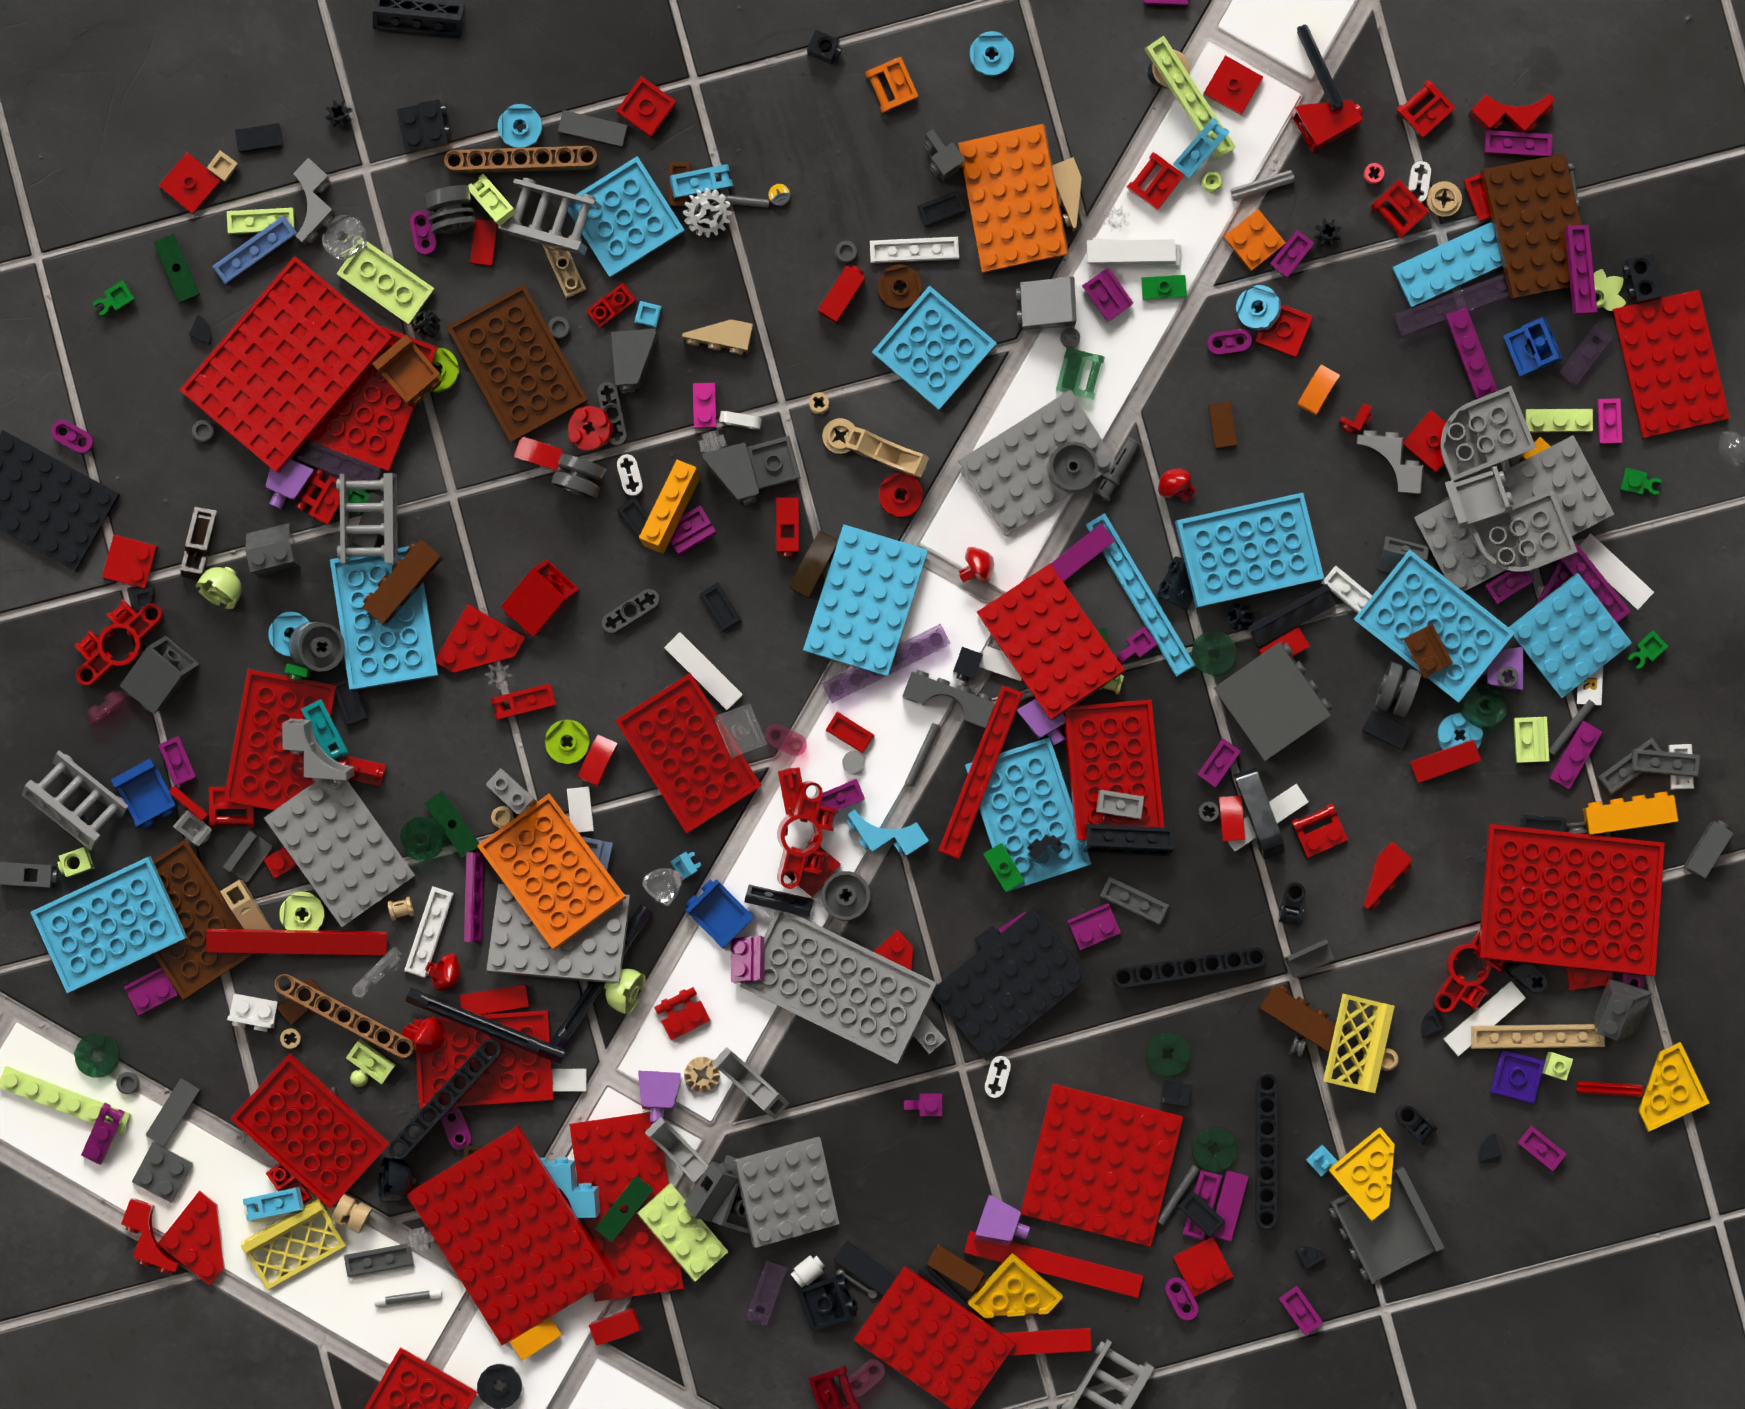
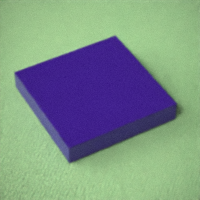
M1501 1049L1490 1093L1534 1104L1545 1061Z

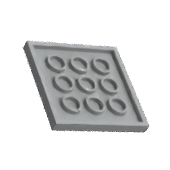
M820 1137L734 1160L753 1247L757 1248L839 1224Z

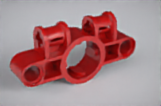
M122 599L120 601L121 604L112 613L108 612L106 614L114 624L106 627L99 637L92 630H89L88 635L80 643L74 644L77 650L87 659L77 670L76 678L78 682L85 686H94L115 666L127 667L134 664L142 654L143 640L164 620L165 615L162 608L155 604H147L136 613ZM151 609H157L158 617L155 620H149L148 612ZM116 630H128L126 633L132 639H135V650L127 655L126 660L114 661L112 660L113 656L111 653L106 652V640L112 637ZM91 670L93 678L85 682L83 674L85 671Z
M805 781L801 784L793 813L783 818L777 829V839L783 848L777 872V881L787 889H793L798 886L803 871L822 875L823 871L821 868L824 857H827L828 854L817 850L822 842V829L833 832L834 828L832 826L835 815L839 812L838 809L820 805L823 790L818 783L813 781ZM813 785L816 793L814 796L808 797L806 790L809 786ZM797 819L805 823L809 821L814 829V834L810 839L812 843L803 850L793 846L790 848L785 840V836L788 835V825ZM792 872V882L785 884L783 880L784 875Z
M1480 928L1469 944L1459 945L1449 953L1446 960L1448 977L1433 999V1006L1437 1011L1449 1012L1459 1000L1478 1011L1479 1003L1485 995L1489 994V991L1479 984L1487 979L1491 968L1501 974L1503 973V967L1507 961L1483 959L1484 969H1481L1477 974L1478 979L1466 982L1464 977L1455 974L1453 961L1458 959L1461 950L1466 948L1473 949L1472 952L1478 956ZM1442 996H1446L1449 999V1006L1445 1009L1439 1006V999Z

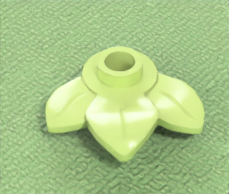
M1603 269L1594 273L1595 293L1599 295V300L1596 302L1597 308L1603 307L1608 311H1613V309L1623 307L1626 304L1625 300L1617 295L1624 282L1622 277L1611 276L1606 278Z

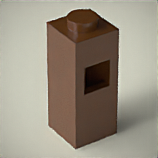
M939 1244L927 1262V1265L971 1292H974L975 1288L980 1290L986 1280L983 1277L985 1273Z

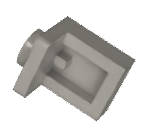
M188 809L173 826L198 847L209 839L210 832L212 831L208 824L198 819Z

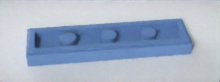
M283 215L212 267L222 281L227 284L296 235L297 232L286 216Z

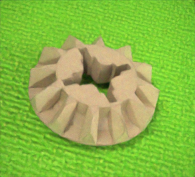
M1446 181L1434 184L1429 189L1426 197L1428 208H1430L1433 214L1441 217L1453 215L1459 210L1462 203V195L1458 187ZM1445 190L1446 198L1453 201L1446 202L1444 208H1442V202L1435 198H1440Z
M842 418L830 421L825 426L822 434L826 448L838 454L851 451L844 447V442L840 440L832 441L836 437L834 430L836 429L840 433L848 430L844 436L846 442L852 427H855L854 424Z
M696 1057L687 1064L684 1078L692 1090L707 1092L717 1085L720 1078V1070L712 1064V1059ZM708 1066L706 1075L711 1080L702 1078L701 1081L699 1080L696 1083L698 1074L693 1069L701 1071Z

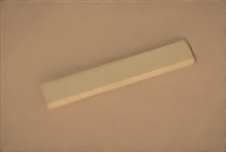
M1594 1024L1471 1026L1472 1049L1605 1047V1036L1596 1033Z

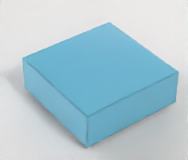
M640 301L635 323L656 328L662 307Z

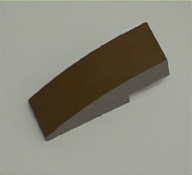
M195 507L185 543V553L180 568L181 577L199 580L205 573L214 534L216 510Z
M819 530L789 586L790 590L808 599L810 598L837 546L838 539Z

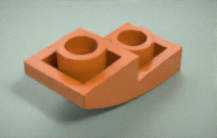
M1320 365L1302 394L1297 406L1317 416L1327 401L1328 395L1338 382L1340 375Z

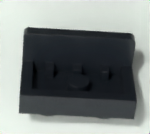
M1175 556L1169 564L1164 580L1159 586L1157 596L1188 610L1193 600L1191 585L1184 558Z
M1046 834L1041 840L1036 838L1027 847L1030 851L1027 856L1034 861L1048 845L1059 854L1062 851V848H1060L1062 843L1054 835L1049 837Z

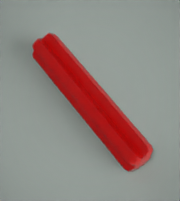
M1578 1081L1576 1092L1581 1094L1642 1097L1643 1086Z

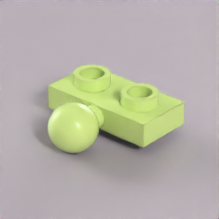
M362 1039L356 1042L346 1059L360 1068L355 1070L350 1077L351 1083L355 1087L365 1086L368 1082V1075L380 1084H383L396 1066V1064Z

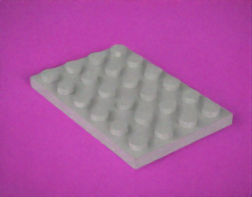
M1069 390L961 458L958 462L1006 536L1075 492L1058 488L1048 476L1047 464L1049 456L1057 447L1066 442L1076 441L1086 444L1091 448L1098 461V471L1095 479L1110 470L1115 459L1076 397ZM1071 462L1069 468L1074 471L1077 468V464Z
M333 779L316 781L264 817L266 823L341 928L415 876L348 781L345 783H334Z
M498 884L487 972L620 983L631 896L624 894L626 896L624 901L553 951L505 884Z

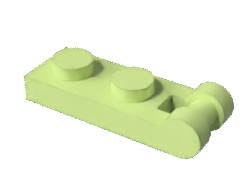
M481 174L478 177V181L473 185L471 183L468 185L470 194L500 227L517 212L488 178Z

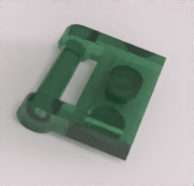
M1066 347L1055 390L1063 393L1071 390L1075 396L1094 400L1096 394L1094 389L1100 366L1104 364L1105 357ZM1086 360L1093 361L1086 389H1079Z

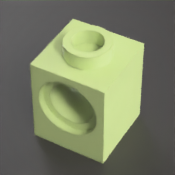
M87 847L60 855V861L57 862L61 874H65L69 878L95 869ZM73 857H77L80 861L77 869L70 867L69 863Z
M1548 1052L1542 1074L1567 1080L1573 1059Z

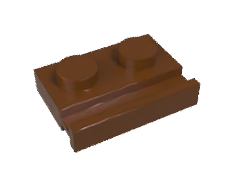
M1433 624L1404 638L1424 678L1453 664Z

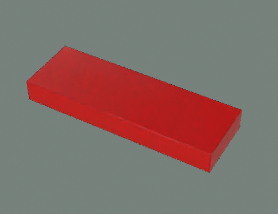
M1474 739L1412 760L1410 763L1416 779L1420 783L1481 761V756Z
M526 984L459 995L461 1008L478 1015L529 1007Z

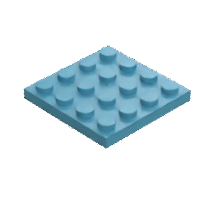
M638 156L576 194L578 196H583V194L591 195L601 205L600 210L590 208L582 235L610 278L685 232ZM570 202L568 213L576 224L582 205Z
M929 286L877 345L872 354L937 410H940L997 343Z
M1578 573L1509 626L1515 632L1513 635L1515 640L1523 647L1525 653L1561 698L1632 643Z

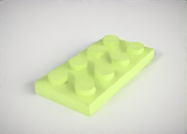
M363 238L337 272L339 277L408 325L412 323L415 316L435 290Z
M668 1184L636 1214L689 1277L696 1281L719 1261L728 1250L701 1219L694 1218L684 1206L685 1199L672 1184Z

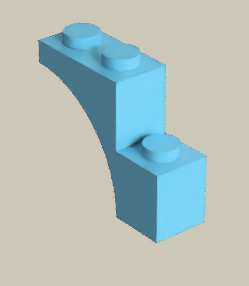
M856 810L847 814L849 819L846 822L853 832L857 830L861 835V838L858 840L865 851L870 849L873 852L895 838L896 842L893 845L899 854L904 852L907 856L929 842L917 822L901 829H883L865 821Z
M567 1157L555 1158V1161H546V1158H540L557 1186L567 1196L577 1218H596L600 1213L599 1186H592L591 1183L576 1185L575 1160H568Z

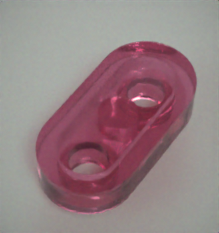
M114 690L104 698L106 701L100 706L98 704L92 706L87 711L86 720L89 724H96L127 699L121 691L116 693Z
M772 724L765 731V739L768 744L792 756H800L807 749L806 739L802 735L780 724ZM774 731L780 733V738L777 740L772 738ZM794 741H798L800 743L799 749L792 748V743Z
M870 1359L848 1377L854 1397L864 1395L883 1378L885 1369L882 1362L877 1359ZM875 1366L878 1372L871 1374L869 1368ZM854 1381H859L861 1383V1387L859 1389H854L852 1387V1383Z

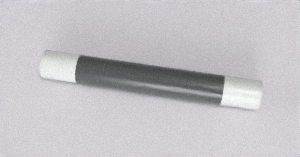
M441 1289L378 1297L374 1298L375 1307L442 1298Z

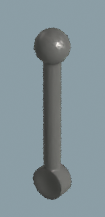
M1569 163L1568 169L1576 198L1577 207L1580 208L1574 177L1575 165Z
M839 1269L836 1272V1275L842 1273L843 1278L846 1277L849 1282L868 1293L870 1298L874 1299L877 1297L876 1290L868 1289L846 1275L843 1269Z

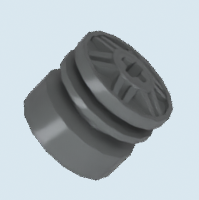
M449 186L423 195L426 210L437 212L428 218L430 223H435L430 226L432 234L458 233L477 224L476 218L471 216L474 214V209L463 208V206L472 202L468 186Z

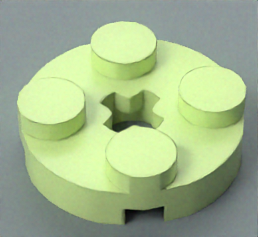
M308 892L292 894L282 903L280 908V921L287 930H319L325 920V908L322 901L314 894ZM301 908H305V912L309 913L308 917H305L303 921L300 920L299 916H296L297 911H301Z

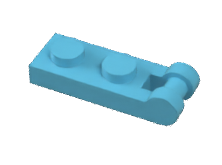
M1214 117L1173 163L1188 178L1194 174L1230 133L1228 129H1223L1217 124L1219 121ZM1211 130L1218 135L1215 140L1208 135Z
M725 164L671 175L669 180L674 199L697 194V190L704 193L705 188L713 191L714 189L719 190L733 187L732 179H729L728 175L730 171L729 165ZM715 174H720L721 181L716 182Z
M300 1187L242 1199L243 1205H246L248 1214H245L247 1221L304 1209ZM255 1203L258 1204L259 1212H256Z

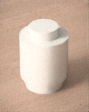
M810 1255L794 1268L795 1271L791 1275L802 1288L805 1285H810L824 1273L822 1268L825 1265L817 1256L813 1258Z

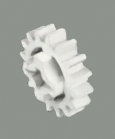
M705 188L704 193L697 190L696 197L693 195L689 196L692 201L691 203L685 202L688 210H684L683 214L688 216L684 221L686 224H690L689 229L692 232L696 230V234L699 236L704 232V235L709 237L710 232L718 235L717 229L719 228L723 231L725 230L723 224L724 222L730 223V220L726 217L731 215L732 212L726 209L730 206V203L725 201L726 197L723 194L719 195V192L715 189L711 194V191ZM707 199L716 200L717 203H716V202L709 203V202L707 201ZM709 209V211H708V214H709V215H708V216H705V215H706V210ZM705 222L708 226H701L697 223Z

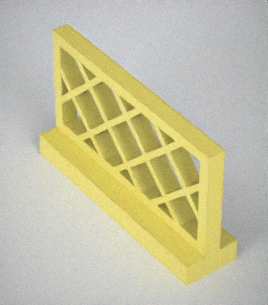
M1342 994L1323 1079L1324 1082L1371 1093L1376 1092L1395 1006ZM1349 1000L1354 1001L1357 1007L1351 1014L1347 1010ZM1373 1005V1015L1368 1019L1364 1009ZM1360 1013L1364 1022L1356 1027L1352 1018ZM1348 1022L1352 1031L1344 1036L1342 1028ZM1367 1026L1369 1030L1368 1037L1363 1040L1359 1031ZM1355 1035L1359 1044L1351 1049L1347 1040ZM1343 1044L1347 1053L1340 1058L1337 1051L1338 1047ZM1362 1048L1364 1052L1363 1059L1358 1062L1354 1053ZM1350 1057L1354 1066L1346 1071L1342 1062ZM1339 1066L1342 1075L1336 1080L1331 1079L1333 1069ZM1357 1070L1359 1074L1358 1082L1353 1084L1349 1075Z
M317 1198L305 1205L304 1209L294 1211L241 1241L240 1246L243 1252L247 1254L266 1289L269 1290L340 1250L346 1244L324 1208L323 1202ZM320 1214L326 1220L325 1229L312 1226L313 1219ZM297 1227L308 1229L305 1241L292 1237L294 1229ZM310 1230L323 1233L320 1245L307 1241ZM325 1235L335 1236L339 1244L332 1248L323 1246ZM278 1238L288 1240L286 1250L273 1249L274 1240ZM291 1241L304 1244L301 1255L288 1253ZM306 1245L319 1248L316 1257L311 1259L303 1256ZM258 1249L269 1251L266 1262L257 1261L252 1253ZM321 1249L327 1250L320 1254ZM271 1252L284 1255L281 1267L268 1263ZM286 1256L299 1259L298 1266L295 1269L284 1268ZM266 1268L280 1270L278 1278L269 1283L265 1276Z

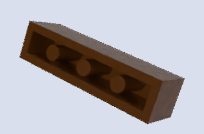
M421 539L409 546L406 551L408 554L404 559H398L392 567V573L389 576L385 575L379 581V588L374 594L370 592L363 600V609L384 627H386L443 560L437 552Z
M1280 984L1278 987L1272 986L1259 1009L1329 1053L1336 1022L1332 1023L1327 1019L1329 1015L1317 1008L1316 1011L1308 1007L1310 1003L1298 996L1295 999L1290 996L1291 991ZM1343 1025L1342 1028L1344 1036L1348 1034V1032L1346 1031L1348 1027H1346L1345 1025ZM1343 1044L1338 1047L1337 1054L1342 1048Z

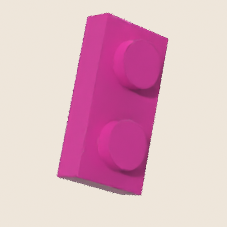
M693 383L694 428H716L715 383Z
M1598 399L1599 444H1621V399Z

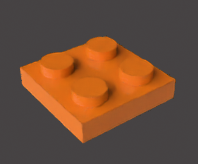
M1259 209L1223 237L1250 271H1253L1286 244Z

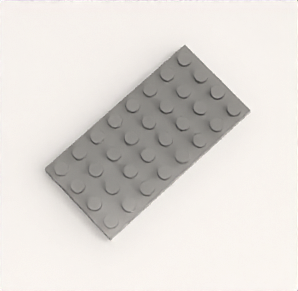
M1574 435L1503 471L1507 483L1503 487L1505 492L1510 491L1513 505L1553 490L1571 536L1614 515ZM1450 499L1414 517L1444 577L1463 592L1505 571L1493 565L1483 556L1476 544L1470 526L1462 529L1459 528Z
M777 910L764 935V981L741 983L739 987L899 1065L938 983L796 914Z

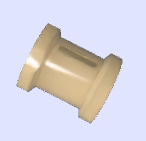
M820 392L814 393L809 399L810 410L817 415L827 412L829 408L828 397ZM823 399L824 407L819 406L815 408L814 400L820 401Z
M410 897L394 903L388 901V909L392 921L401 916H414Z

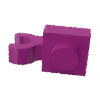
M1143 627L1126 640L1129 646L1120 652L1117 657L1121 662H1124L1134 653L1140 658L1155 647L1157 643L1146 628Z
M942 1093L919 1094V1100H904V1110L919 1109V1116H942Z

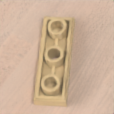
M543 245L566 299L586 291L570 252ZM562 260L567 262L564 267L559 266V262Z

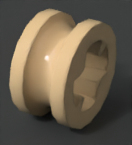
M293 1028L286 1029L282 1032L280 1041L286 1048H295L300 1044L301 1035ZM293 1032L296 1034L294 1038H297L296 1043L291 1042L288 1045L285 1042L287 1039H284L286 1034L290 1035Z

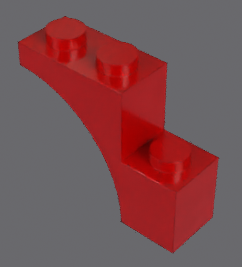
M1486 94L1469 112V115L1484 130H1490L1491 128L1496 130L1504 122L1503 117L1518 132L1524 133L1527 130L1530 133L1539 124L1536 120L1541 115L1546 117L1554 108L1551 104L1555 99L1548 94L1534 104L1516 107L1501 104Z
M130 1198L121 1224L125 1225V1230L138 1234L139 1231H142L133 1257L138 1259L137 1263L147 1267H150L151 1264L159 1266L158 1270L163 1273L171 1274L172 1271L177 1272L181 1262L171 1258L157 1244L158 1242L153 1232L152 1214L155 1205L136 1198Z

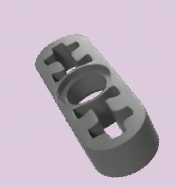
M604 382L597 390L600 408L605 412L609 408L618 410V417L610 421L612 425L621 421V425H617L619 433H623V436L620 437V441L610 438L609 443L614 446H620L625 443L627 432L619 395L613 383ZM605 387L614 390V393L610 395L611 401L616 400L617 404L610 403L603 406V403H608L606 396L601 395V392L605 391Z
M646 589L607 613L602 619L603 629L608 633H617L658 606L660 601L658 593L653 589ZM646 594L650 596L655 595L653 599L654 604H644L645 610L641 612L635 600L639 599L641 603L646 599ZM634 605L637 608V614L631 618L627 617L624 614L626 606ZM620 611L626 622L622 624V620H619L615 623L617 626L615 629L612 627L607 628V619L610 617L613 620L618 618L619 616L616 613Z

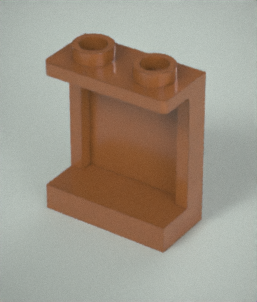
M407 335L403 336L372 363L409 406L419 404L424 399L423 395L429 390L433 391L441 384L440 380L444 378Z

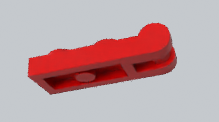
M551 683L491 698V703L495 706L496 713H494L495 720L556 706ZM509 701L511 709L504 710L503 703Z

